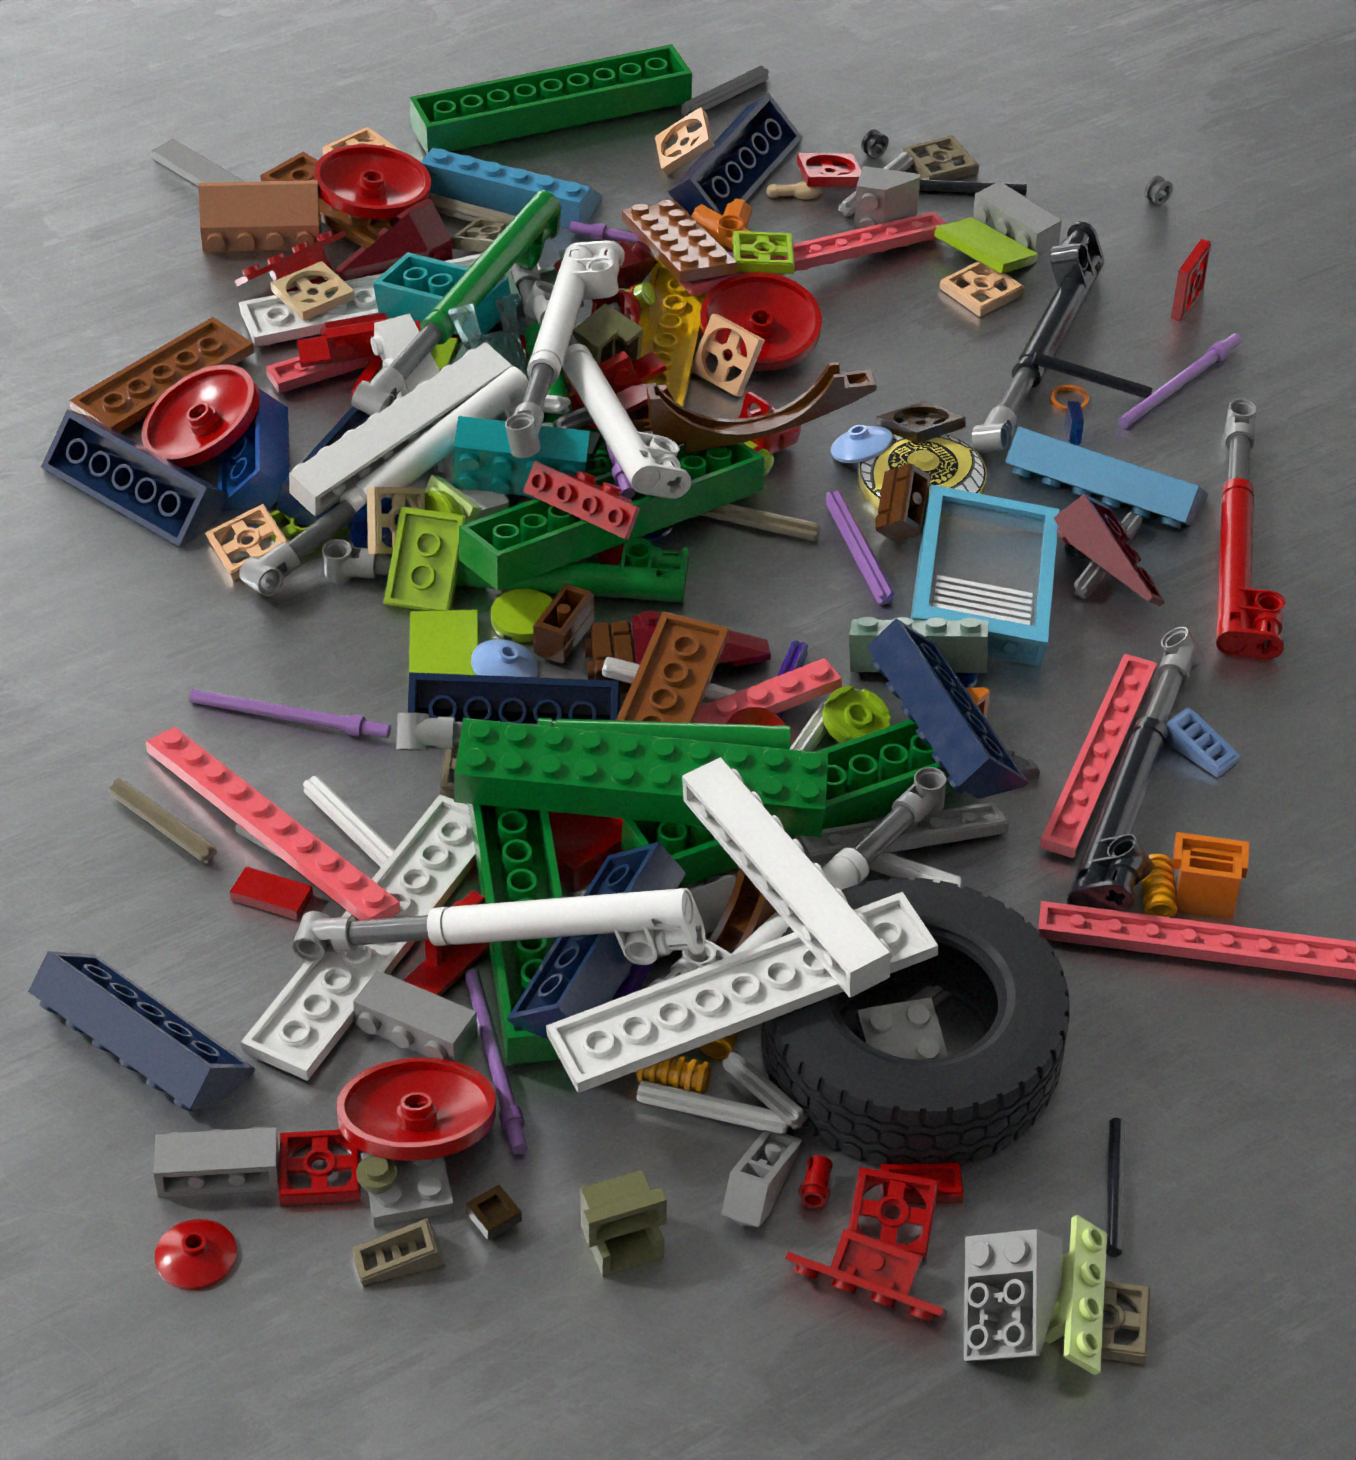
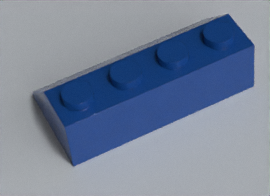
M259 389V407L252 423L235 443L218 454V489L229 494L221 511L251 510L261 504H264L269 509L278 501L282 484L289 477L288 407Z

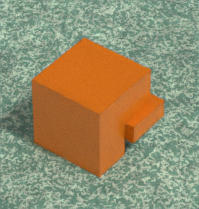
M1176 832L1172 868L1177 869L1175 893L1177 911L1233 919L1241 878H1246L1250 842Z

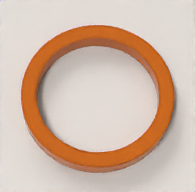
M1060 385L1052 390L1050 402L1060 411L1069 413L1079 412L1088 406L1089 395L1079 386ZM1061 391H1074L1081 394L1085 401L1078 406H1065L1056 401L1055 395Z

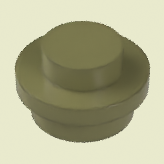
M375 1155L366 1157L357 1167V1180L369 1193H384L396 1181V1164L392 1159Z

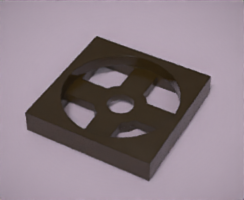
M923 401L877 416V426L885 427L892 434L918 444L966 427V417Z

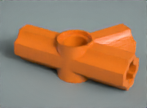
M734 199L733 202L727 204L723 216L703 204L696 207L691 216L725 251L733 253V231H749L747 226L752 215V207L745 200Z

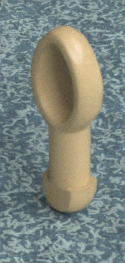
M801 181L795 185L771 184L767 187L766 193L772 199L794 196L798 199L809 200L819 197L823 189L821 187H808L805 181Z

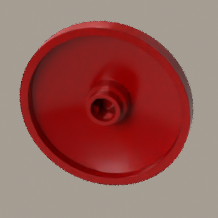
M356 144L336 148L324 154L314 167L313 180H318L319 197L331 207L357 217L370 219L397 218L404 210L428 199L430 195L431 177L426 167L413 156L386 146Z
M754 272L730 277L712 288L701 306L700 331L702 337L711 315L718 314L765 340L753 370L771 371L792 366L806 358L814 350L820 338L822 315L816 299L802 285L780 275ZM723 328L718 330L714 340L721 344L727 343L731 329ZM742 339L739 349L741 355L747 358L746 345ZM727 349L724 352V358L726 361H730L733 354L730 349Z
M234 365L210 366L187 375L167 389L149 410L142 427L144 447L179 467L193 466L215 457L235 443L252 423L260 402V393L256 383L244 369Z
M405 1058L373 1066L353 1077L342 1088L336 1105L338 1127L348 1142L366 1153L386 1159L404 1161L429 1160L460 1152L481 1140L491 1129L496 1118V1096L489 1080L469 1066L439 1058Z

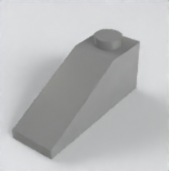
M764 1130L731 1170L721 1215L732 1218L739 1225L759 1228L770 1214L802 1147L803 1139L785 1133L778 1134Z

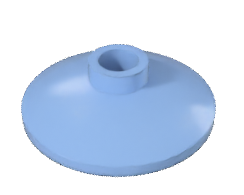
M856 425L833 442L831 445L832 457L843 463H858L873 459L884 453L893 442L892 433L887 428L881 426Z
M493 639L485 641L474 649L471 657V665L476 675L537 677L539 665L535 656L524 646L509 640Z

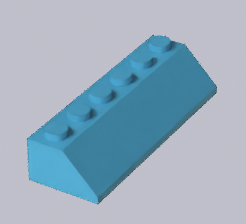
M432 148L421 161L431 177L430 193L512 215H517L538 191H548L561 204L559 227L567 229L570 228L571 221L586 224L602 202V195L589 186L552 178L549 175L528 172L520 168L516 169L500 165L496 162L476 159L468 155L448 152L444 149Z
M1019 426L1005 461L1006 464L1013 467L1012 473L1030 479L1031 474L1043 477L1041 483L1059 489L1061 484L1073 487L1071 493L1078 496L1094 494L1103 497L1101 503L1119 509L1121 504L1133 507L1131 512L1147 519L1150 518L1151 514L1163 517L1161 523L1180 529L1181 524L1192 525L1208 497V493L1198 485Z

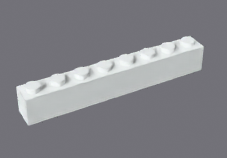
M410 313L374 323V337H371V346L376 356L380 355L383 367L390 366L419 333ZM430 352L406 378L405 386L399 392L397 398L404 397L413 391L419 383L424 380L428 381L440 372ZM454 451L433 466L435 472L441 473L442 477L450 484H452ZM457 488L482 507L477 520L509 508V501L505 494Z
M486 342L476 349H470L461 359L452 365H446L437 375L428 381H422L413 391L404 397H398L380 413L372 414L365 423L356 429L348 430L341 439L330 446L323 447L317 455L305 463L297 464L289 473V493L315 517L339 502L340 495L353 488L356 483L496 379L512 365Z
M720 757L682 775L683 799L687 806L850 998L890 978V959H892V953L887 942L882 938L878 939L870 930L865 917L861 913H856L849 906L844 893L829 883L820 865L817 863L813 864L809 860L800 842L789 837L784 831L779 818L776 815L771 816L763 807L759 795L754 791L750 792L743 784L742 778L736 769H730Z

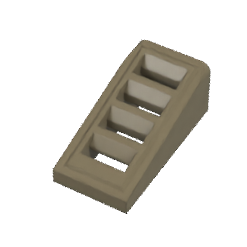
M428 1218L351 1248L362 1285L427 1271L445 1264L436 1232ZM425 1243V1248L419 1250L418 1244ZM408 1247L410 1254L403 1256L401 1248ZM392 1251L394 1260L387 1262L385 1252ZM375 1255L378 1266L371 1269L368 1256Z

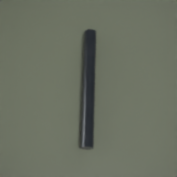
M920 179L919 191L978 193L995 183ZM1004 183L1021 195H1026L1027 184Z
M1035 352L1032 358V364L1142 398H1147L1152 393V387Z
M1112 1118L1109 1121L1106 1254L1110 1257H1118L1122 1254L1125 1121L1121 1118Z

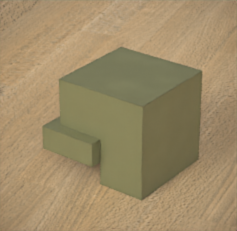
M603 304L573 329V335L578 343L585 345L589 349L598 365L622 351L626 352L631 363L641 358L643 328L607 304Z
M642 1169L580 1188L581 1228L603 1277L664 1258L665 1239L659 1226L665 1225L667 1221V1199L661 1187L651 1190Z

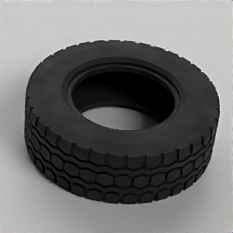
M889 878V881L886 882L880 879L865 882L864 886L857 884L842 889L841 891L853 910L903 892L938 944V955L890 973V978L851 998L844 991L763 1022L761 1045L764 1065L769 1080L798 1104L808 1115L802 1127L814 1137L820 1136L821 1142L835 1150L838 1148L842 1149L843 1154L859 1160L865 1158L868 1159V1163L876 1165L960 1162V1165H965L968 1160L975 1162L989 1157L992 1151L997 1153L1011 1145L1012 1140L1017 1141L1029 1130L1030 1126L1036 1123L1048 1106L1058 1084L1070 1018V1001L1064 971L1058 957H1055L1052 947L1045 938H1041V933L1030 922L1026 923L1024 917L1011 907L1007 909L1005 903L989 895L985 897L982 895V892L966 886L963 889L955 883L941 880L940 883L933 882V879L915 878V880ZM789 926L786 933H783L781 937L794 933V931ZM897 983H915L933 987L937 985L972 1007L983 1020L988 1032L973 1046L948 1057L928 1060L906 1059L884 1053L863 1042L847 1027L840 1013L853 999L880 986Z

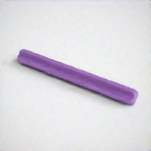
M838 490L833 493L828 492L825 503L877 603L882 606L886 603L891 604L894 601L893 596L895 593L843 494Z

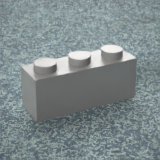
M1001 181L975 194L973 218L1039 255L1050 250L1053 246L1059 245L1062 220Z
M378 970L353 1001L355 1026L360 1027L368 1034L381 1036L401 1048H409L425 1055L427 1058L446 1059L459 1063L478 1036L476 1011Z
M253 1127L236 1130L214 1129L201 1132L176 1131L167 1134H155L153 1174L157 1196L172 1197L279 1190L280 1151L276 1127Z

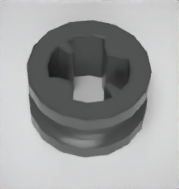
M1155 176L1145 188V197L1152 200L1156 205H1162L1171 196L1173 185L1171 182L1165 181L1163 177Z

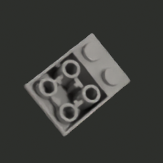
M1039 1229L965 1236V1362L1040 1357L1062 1283L1061 1238Z

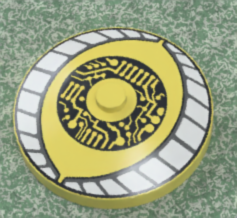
M892 434L893 442L884 453L873 459L859 462V487L865 498L877 509L879 508L884 472L894 468L898 469V467L908 463L914 464L931 475L930 487L932 484L978 494H984L986 467L982 458L970 445L948 434L918 444ZM940 516V521L953 519L949 517Z

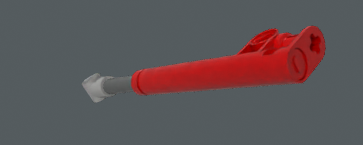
M1237 398L1229 404L1224 429L1226 446L1229 449L1228 481L1222 487L1216 647L1223 654L1230 656L1273 659L1281 655L1284 650V640L1279 634L1283 630V612L1286 602L1285 598L1275 591L1252 588L1254 486L1249 481L1250 449L1254 445L1257 406L1249 399ZM1265 640H1267V649L1264 648Z

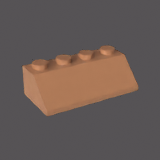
M318 180L199 183L200 233L203 252L292 250V247L308 241L310 246L318 243L316 236L322 234Z

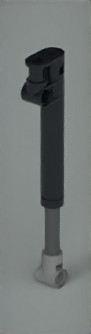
M1078 221L1073 223L1068 229L1067 238L1061 245L1053 246L1050 251V263L1058 288L1012 370L1013 380L1001 402L991 410L983 425H975L972 430V445L977 453L1010 450L1012 430L1017 422L1016 415L1030 389L1040 384L1047 371V368L1032 364L1034 353L1038 352L1051 357L1055 356L1103 268L1104 256L1097 233L1086 222Z
M1178 627L1169 631L1161 640L1165 653L1158 668V683L1145 716L1138 719L1133 727L1068 892L1067 903L1069 905L1115 911L1130 909L1135 901L1134 886L1145 879L1153 870L1154 864L1131 832L1161 756L1163 746L1166 743L1169 732L1166 723L1180 686L1187 682L1191 670L1198 667L1204 659V654L1186 627Z

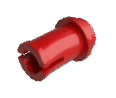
M813 1155V1158L809 1157L807 1161L805 1180L798 1189L801 1201L807 1207L820 1208L830 1198L831 1193L828 1183L833 1163L826 1156Z

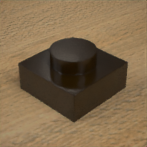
M500 1185L465 1203L466 1214L487 1240L522 1221V1211Z

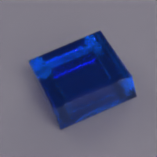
M1068 401L1065 419L1068 443L1080 445L1084 426L1081 404L1079 401Z

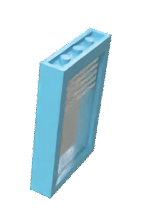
M931 484L921 536L910 619L927 620L939 617L945 620L977 618L980 621H989V657L1041 667L1048 644L1058 525L1054 517L1059 514L1060 509Z

